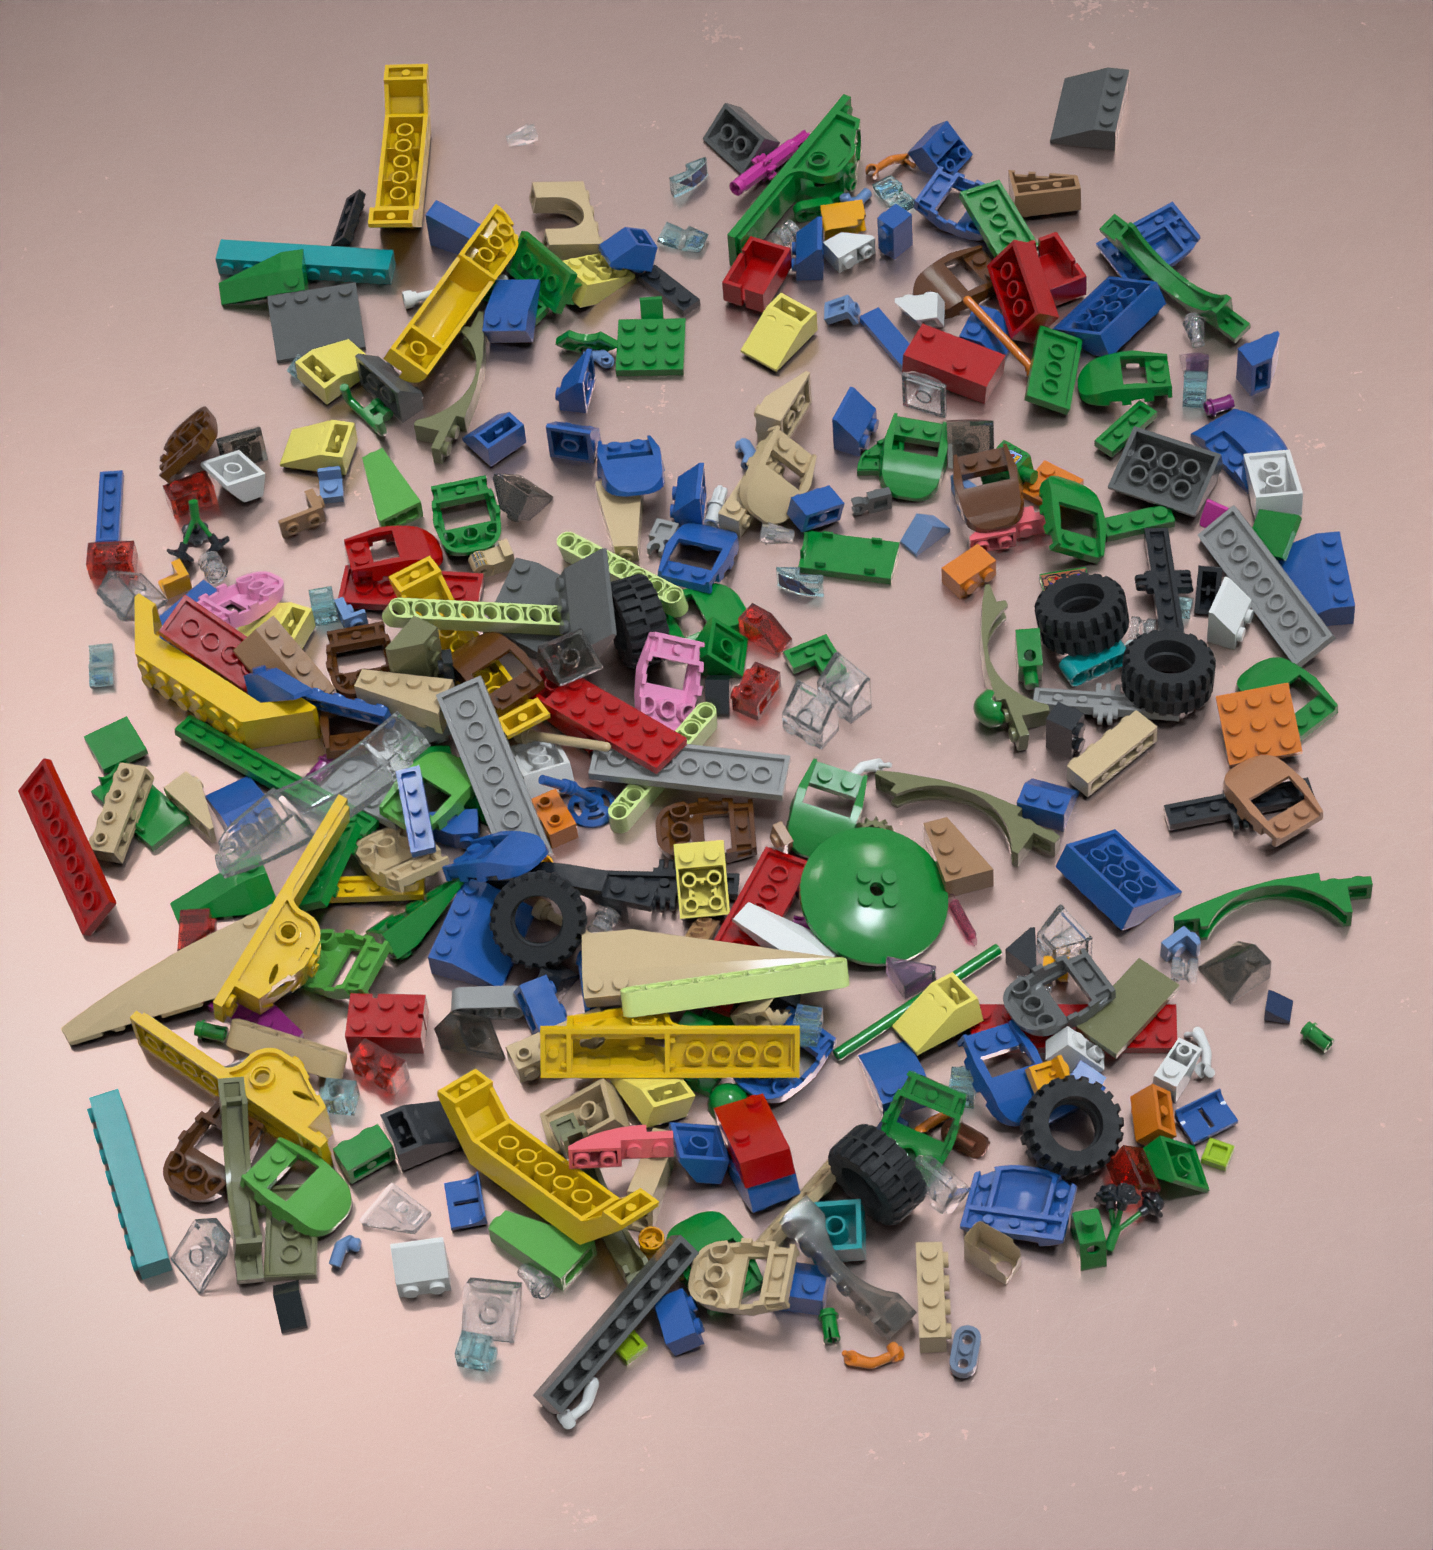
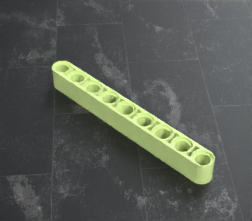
M394 598L382 613L384 623L394 628H403L413 616H416L436 626L438 630L563 635L560 633L561 613L558 612L556 605Z
M837 957L622 988L620 995L623 1016L640 1017L840 989L849 986L850 981L847 959Z

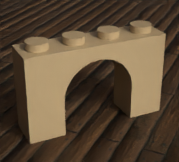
M532 182L529 200L533 214L560 213L571 217L578 223V226L573 228L545 229L542 244L561 260L598 254L599 244L603 242V239L599 237L598 222L594 220V208L590 206V194L585 189L584 182Z

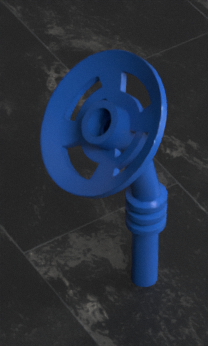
M546 775L539 777V784L559 789L561 793L572 796L568 803V810L578 826L598 828L609 823V807L604 805L602 796L605 795L609 799L610 805L614 802L615 798L606 789L600 787L582 788L577 782L565 778L560 780ZM574 804L580 805L582 811L580 816L576 814ZM602 813L604 814V816H602L601 818L588 820V818L600 816Z

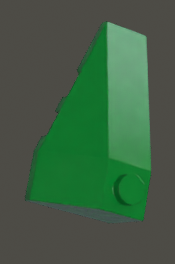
M257 854L232 864L172 901L170 906L178 924L206 922L210 918L224 917V919H233V916L247 914L248 916L273 904L276 896L261 858Z

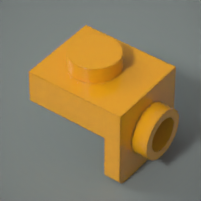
M1062 1055L1025 1069L1034 1094L1051 1080L1058 1077L1063 1079L1065 1076L1070 1075L1069 1066L1064 1061Z

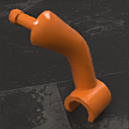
M896 154L888 156L877 164H868L865 172L868 175L870 171H875L872 179L876 180L879 177V172L890 165H904L907 163L914 169L916 164L909 160L908 154Z
M943 1113L935 1114L917 1125L914 1129L922 1133L928 1132L931 1128L949 1119L950 1116Z
M896 1342L888 1344L886 1346L887 1352L876 1357H867L854 1350L842 1351L845 1364L865 1369H875L888 1362H900L904 1359L905 1354L902 1346H898Z

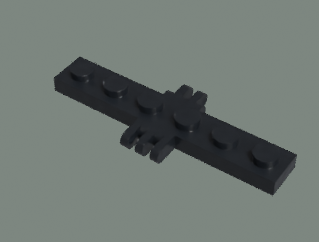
M1144 528L1149 571L1134 577L1136 590L1146 591L1150 595L1153 594L1158 631H1163L1164 629L1184 631L1178 594L1193 592L1191 571L1174 569L1168 528Z
M1303 778L1313 793L1309 778ZM1286 781L1252 799L1251 802L1263 813L1290 808L1304 800V795L1291 781ZM1223 789L1222 794L1163 806L1169 831L1230 819L1234 831L1239 830V821H1241L1243 829L1249 828V822L1246 819L1242 820L1237 815L1236 807L1228 801Z
M659 859L658 867H653V871L607 870L610 877L657 886L658 894L652 910H656V902H660V910L665 911L666 902H670V911H675L678 889L674 859H669L668 868L665 867V860ZM727 873L729 900H736L739 896L740 874Z

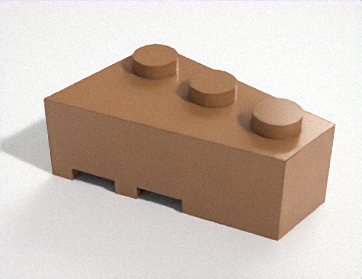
M1008 170L1010 198L1022 217L1081 210V187L1077 175L1049 173V176H1036V172L1029 171L1028 175L1015 174V170Z
M948 817L923 823L924 842L928 853L937 864L945 891L948 892V898L994 886V869Z

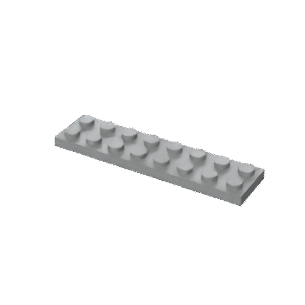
M1235 505L1197 535L1227 576L1251 599V608L1291 662L1302 667L1336 639Z
M478 676L437 694V700L491 834L501 831L532 833L544 841L549 850L548 856L554 855L483 678Z
M687 744L658 774H655L611 748L608 752L594 750L588 774L589 779L783 801L791 757L790 755Z

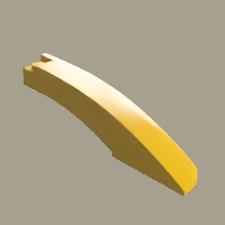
M495 204L383 358L402 372L399 376L402 380L417 383L427 377L514 256L518 247V235L514 232V223L509 215L497 204Z

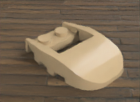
M778 425L768 428L767 432L770 434L756 446V452L752 457H749L746 463L748 470L746 476L742 477L740 484L742 504L750 514L768 526H777L789 519L787 511L790 499L797 494L808 492L812 483L817 458L815 454L811 455L779 430L780 426ZM770 454L800 477L799 482L801 484L799 489L766 465Z
M390 827L381 829L356 843L359 846L356 856L366 874L377 885L401 893L404 892L405 886L413 885L422 878L432 876L438 871L443 870L442 867L444 865H449V857L447 855L442 857L441 849L437 845V852L412 858L407 831L401 827L397 831Z
M741 1238V1242L729 1243L725 1240L708 1244L699 1251V1254L693 1260L688 1282L689 1292L703 1307L723 1313L755 1316L790 1308L789 1296L796 1260L800 1256V1252L795 1244H790L789 1248L779 1247L775 1241L765 1240V1243L756 1242L752 1238ZM767 1259L759 1301H753V1304H741L749 1260Z

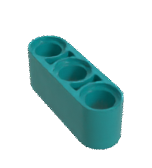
M1120 640L1115 642L1114 646L1110 649L1105 648L1103 652L1098 654L1095 652L1090 653L1089 656L1077 655L1076 657L1068 655L1059 663V669L1072 686H1079L1122 667L1124 651L1127 647Z

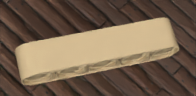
M232 1019L226 1042L228 1047L248 1054L263 1048L279 1049L291 1057L296 1056L299 1058L308 1073L331 1080H342L348 1054L342 1050L242 1019Z

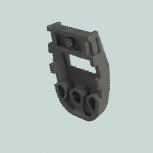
M1082 948L1079 949L1080 955L1068 959L1066 955L1055 958V962L1046 966L1039 964L1033 967V972L1025 978L1020 976L1010 983L1004 992L1003 1002L1007 1013L1019 1028L1032 1035L1049 1036L1058 1033L1067 1026L1073 1028L1088 1021L1116 998L1115 988L1086 949ZM1069 973L1090 1002L1088 1007L1066 1017L1044 986Z

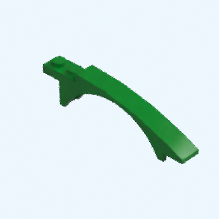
M1114 213L1099 229L1138 269L1152 281L1157 282L1162 290L1200 321H1207L1234 343H1237L1251 328V324L1233 311L1232 298L1229 295L1210 293L1184 278L1159 256L1132 222L1127 223Z
M1319 873L1274 879L1237 889L1173 916V933L1185 926L1190 932H1199L1200 940H1208L1214 928L1233 911L1251 903L1275 899L1293 900L1312 905L1331 915L1343 927L1351 926L1353 911L1350 900L1371 898L1372 878L1371 876H1354L1352 878H1331L1321 881Z

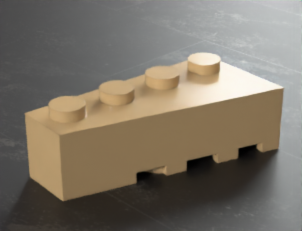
M361 670L354 685L357 698L364 700L368 704H382L388 707L390 713L396 715L398 720L405 722L408 719L416 722L419 727L426 728L429 726L434 728L435 732L443 734L447 722L436 695L453 688V679Z

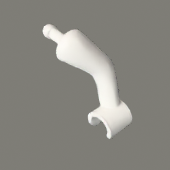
M880 758L858 763L851 772L861 775L864 772L883 771V768H891L892 763H883V760Z
M1195 1027L1193 1032L1184 1033L1185 1038L1193 1037L1198 1047L1202 1048V1060L1195 1066L1194 1071L1200 1078H1203L1204 1075L1212 1078L1215 1075V1070L1211 1067V1048L1204 1030L1200 1027Z
M592 1377L585 1385L582 1401L572 1411L565 1409L561 1414H557L559 1422L565 1429L573 1428L576 1420L591 1408L599 1387V1381L596 1377Z

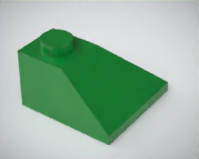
M712 616L695 640L705 643L704 647H700L699 661L704 662V670L701 674L706 677L708 675H732V678L740 679L744 673L748 638Z
M1160 1135L1138 1151L1145 1174L1204 1193L1210 1191L1195 1146Z

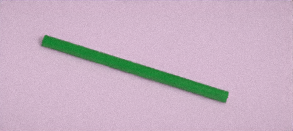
M994 944L954 970L953 973L962 981L1002 955V951L997 944ZM922 992L835 1048L833 1054L836 1059L842 1060L891 1028Z

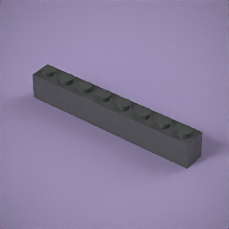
M681 1235L670 1236L533 1396L551 1414H561L696 1258L699 1252Z

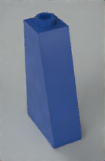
M437 200L425 214L430 245L457 255L481 225Z

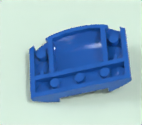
M1173 201L1133 223L1149 245L1171 267L1181 262L1201 239L1198 232ZM1107 238L1096 243L1097 248L1121 278L1138 280L1149 278Z
M1238 409L1229 411L1191 433L1190 436L1201 448L1221 454L1223 461L1222 469L1247 494H1249L1243 454L1288 450L1284 441L1270 425L1254 414Z
M1024 1165L994 1167L995 1171L982 1176L981 1171L974 1173L960 1224L961 1230L968 1232L976 1222L982 1221L1012 1239L1038 1242L1039 1246L1058 1245L1064 1242L1077 1192L1076 1185L1073 1183L1071 1186L1062 1180L1061 1175Z

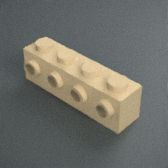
M770 454L766 465L782 477L785 470L783 463ZM742 478L718 512L719 528L735 532L738 538L742 537L754 519V516L746 510L740 498Z
M1137 710L1131 715L1123 717L1115 728L1107 730L1099 741L1095 744H1090L1084 753L1078 758H1073L1068 763L1067 781L1085 796L1089 797L1157 741V726Z
M120 762L117 771L114 773L111 788L105 796L102 812L97 817L96 828L89 839L97 860L123 864L136 829V823L139 821L155 778L146 766Z
M597 1007L583 1014L601 1012V1010ZM567 1020L555 1026H566ZM540 1032L506 1046L508 1061L520 1083L534 1080L541 1075ZM605 1037L581 1039L580 1046L596 1049L605 1042Z
M917 1242L916 1264L920 1353L947 1352L946 1339H952L951 1323H946L945 1316L951 1315L950 1299H945V1292L950 1291L949 1275H944L943 1269L949 1268L948 1252H943L942 1242Z

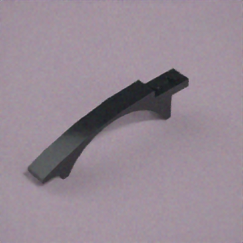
M540 862L535 868L530 870L531 872L545 870L547 873L554 872L560 874L559 877L567 878L572 882L571 885L578 889L582 896L602 905L623 923L628 924L631 921L634 909L651 912L658 894L657 886L610 877L607 870L551 862ZM497 875L489 876V880L485 883L501 890L513 878L498 880Z

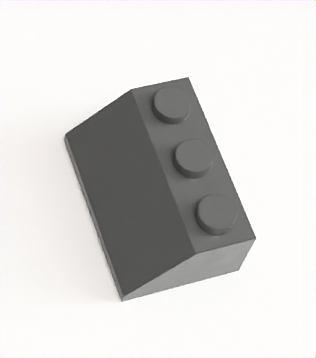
M724 103L703 137L705 142L741 174L754 165L751 161L753 158L762 153H765V155L769 154L780 144L775 137L745 110L728 103Z
M359 353L355 355L361 386L374 398H379L385 407H389L393 411V415L402 423L424 409L421 390L399 378L400 374L395 371L390 363H386L379 356Z

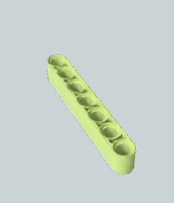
M564 532L557 538V545L563 560L570 564H574L602 549L597 544L573 532ZM607 550L611 582L635 574H643L652 582L654 589L658 593L659 600H661L663 611L666 614L676 618L687 613L689 606L680 587Z
M709 702L700 703L675 731L687 738V744L702 746L717 729L716 707ZM628 784L608 808L611 830L616 833H625L630 830L665 788Z

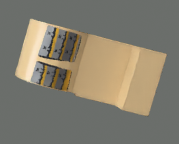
M507 538L498 541L499 546L485 551H476L470 555L468 562L473 573H484L485 578L511 569L515 559Z

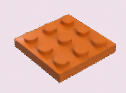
M1289 683L1216 696L1230 768L1259 755H1271L1280 759L1303 754Z

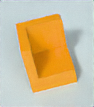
M180 558L171 562L174 574L158 581V585L167 600L193 589L189 574Z

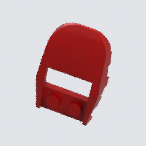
M415 526L377 527L344 539L345 553L354 582H359L358 579L372 577L373 581L383 580V576H391L428 556L433 559L438 567L443 562V553L439 541L430 532ZM385 540L386 543L395 542L399 557L374 562L370 547L373 546V542Z

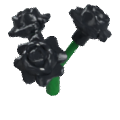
M1123 1182L1118 1186L1108 1184L1100 1187L1099 1192H1096L1094 1201L1106 1205V1211L1109 1212L1111 1229L1106 1240V1250L1114 1252L1121 1231L1139 1217H1145L1147 1214L1160 1218L1163 1217L1162 1209L1165 1203L1158 1193L1142 1191L1140 1196L1136 1193L1133 1185ZM1142 1196V1206L1137 1209L1138 1212L1120 1225L1123 1211H1126L1127 1206L1130 1204H1138Z

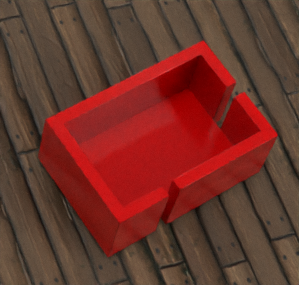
M1054 232L1038 238V256L1055 306L1086 295L1087 276L1080 265L1076 263L1075 258L1058 233ZM1032 240V241L1027 242V243H1032V244H1034L1035 247H1036V242H1035V240Z
M750 236L742 249V253L738 255L722 281L723 300L740 306L745 303L746 308L764 312L792 268L791 248Z
M350 993L345 1030L348 1052L424 1054L429 1016L426 995L378 994L377 998H374L373 994Z

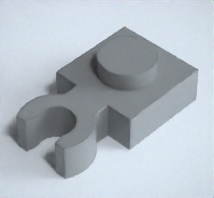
M657 518L649 534L650 542L647 544V554L651 555L654 549H659V557L662 558L665 545L679 529V523Z

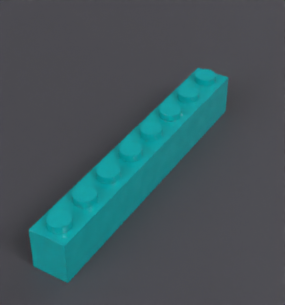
M226 239L220 240L215 258L219 274L236 275L280 252L304 249L307 279L388 285L392 283L396 267L393 250Z
M119 1089L89 1097L91 1108H87L90 1122H96L97 1128L93 1129L97 1144L102 1143L103 1149L99 1150L102 1163L109 1166V1170L105 1171L109 1186L114 1185L116 1190L111 1192L115 1207H121L122 1212L117 1214L121 1228H127L128 1234L123 1236L127 1249H133L134 1256L130 1257L134 1272H140L142 1280L172 1271V1265Z

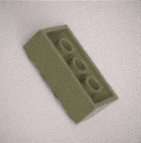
M413 616L385 648L390 672L444 678V675H439L437 660H442L438 628Z

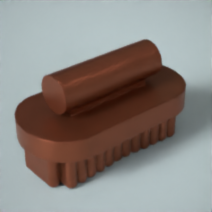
M953 1119L946 1121L941 1128V1138L943 1141H945ZM961 1122L960 1131L953 1147L971 1158H978L986 1153L990 1141H988L989 1137H986L983 1133Z

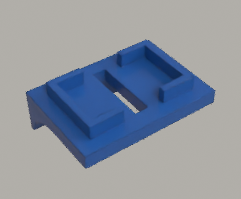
M1220 1088L1175 1110V1120L1193 1145L1238 1124V1119L1225 1102ZM1200 1110L1204 1112V1114L1209 1119L1213 1127H1209L1205 1119L1200 1114Z
M478 1171L470 1178L444 1183L451 1230L488 1224ZM476 1200L479 1201V1202H476V1203H470V1204H465V1205H460V1206H454L455 1204H460V1203H465V1202H471V1201H476Z

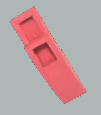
M1033 506L1024 507L1022 518L1009 528L987 533L975 531L969 537V549L976 544H979L987 552L1015 547L1017 538H1026L1045 533L1043 527L1046 524L1045 517L1040 515V512H1034Z
M646 1125L615 1128L588 1136L568 1146L569 1169L622 1167V1159L674 1157L673 1131L647 1132Z

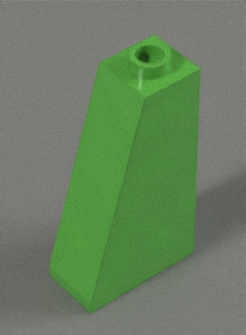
M383 448L362 457L379 527L404 526L424 516L420 499Z
M507 1210L500 1216L495 1217L488 1228L491 1242L562 1291L570 1285L597 1255L594 1240L579 1245L555 1226Z

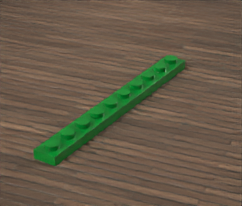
M189 715L174 729L175 736L323 819L337 798L192 715ZM348 803L350 810L349 823L357 822L362 827L360 833L362 838L372 834L379 827V820Z

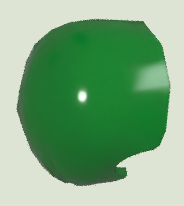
M986 689L976 698L973 704L974 714L984 726L998 728L1005 722V716L1000 711L1002 703L993 701L994 691Z
M722 1083L716 1086L709 1096L708 1111L716 1119L714 1108L746 1099L748 1095L736 1084Z

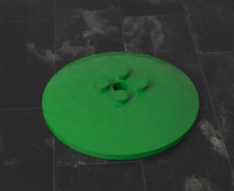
M860 827L845 830L831 836L811 854L803 869L800 880V905L811 931L832 952L858 964L891 966L907 962L922 954L932 945L940 934L946 920L948 892L945 891L936 862L919 844L891 830ZM874 886L879 887L883 894L875 896L870 892V888Z

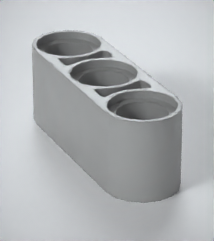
M518 986L455 988L452 991L451 1016L456 1020L462 1021L518 1019L524 1015L514 994V990Z

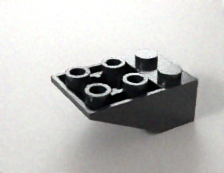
M440 1101L402 1105L380 1114L384 1132L393 1145L395 1155L402 1170L461 1147Z

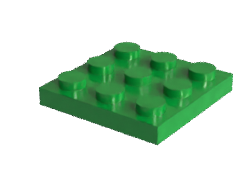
M686 318L618 320L616 376L684 375Z

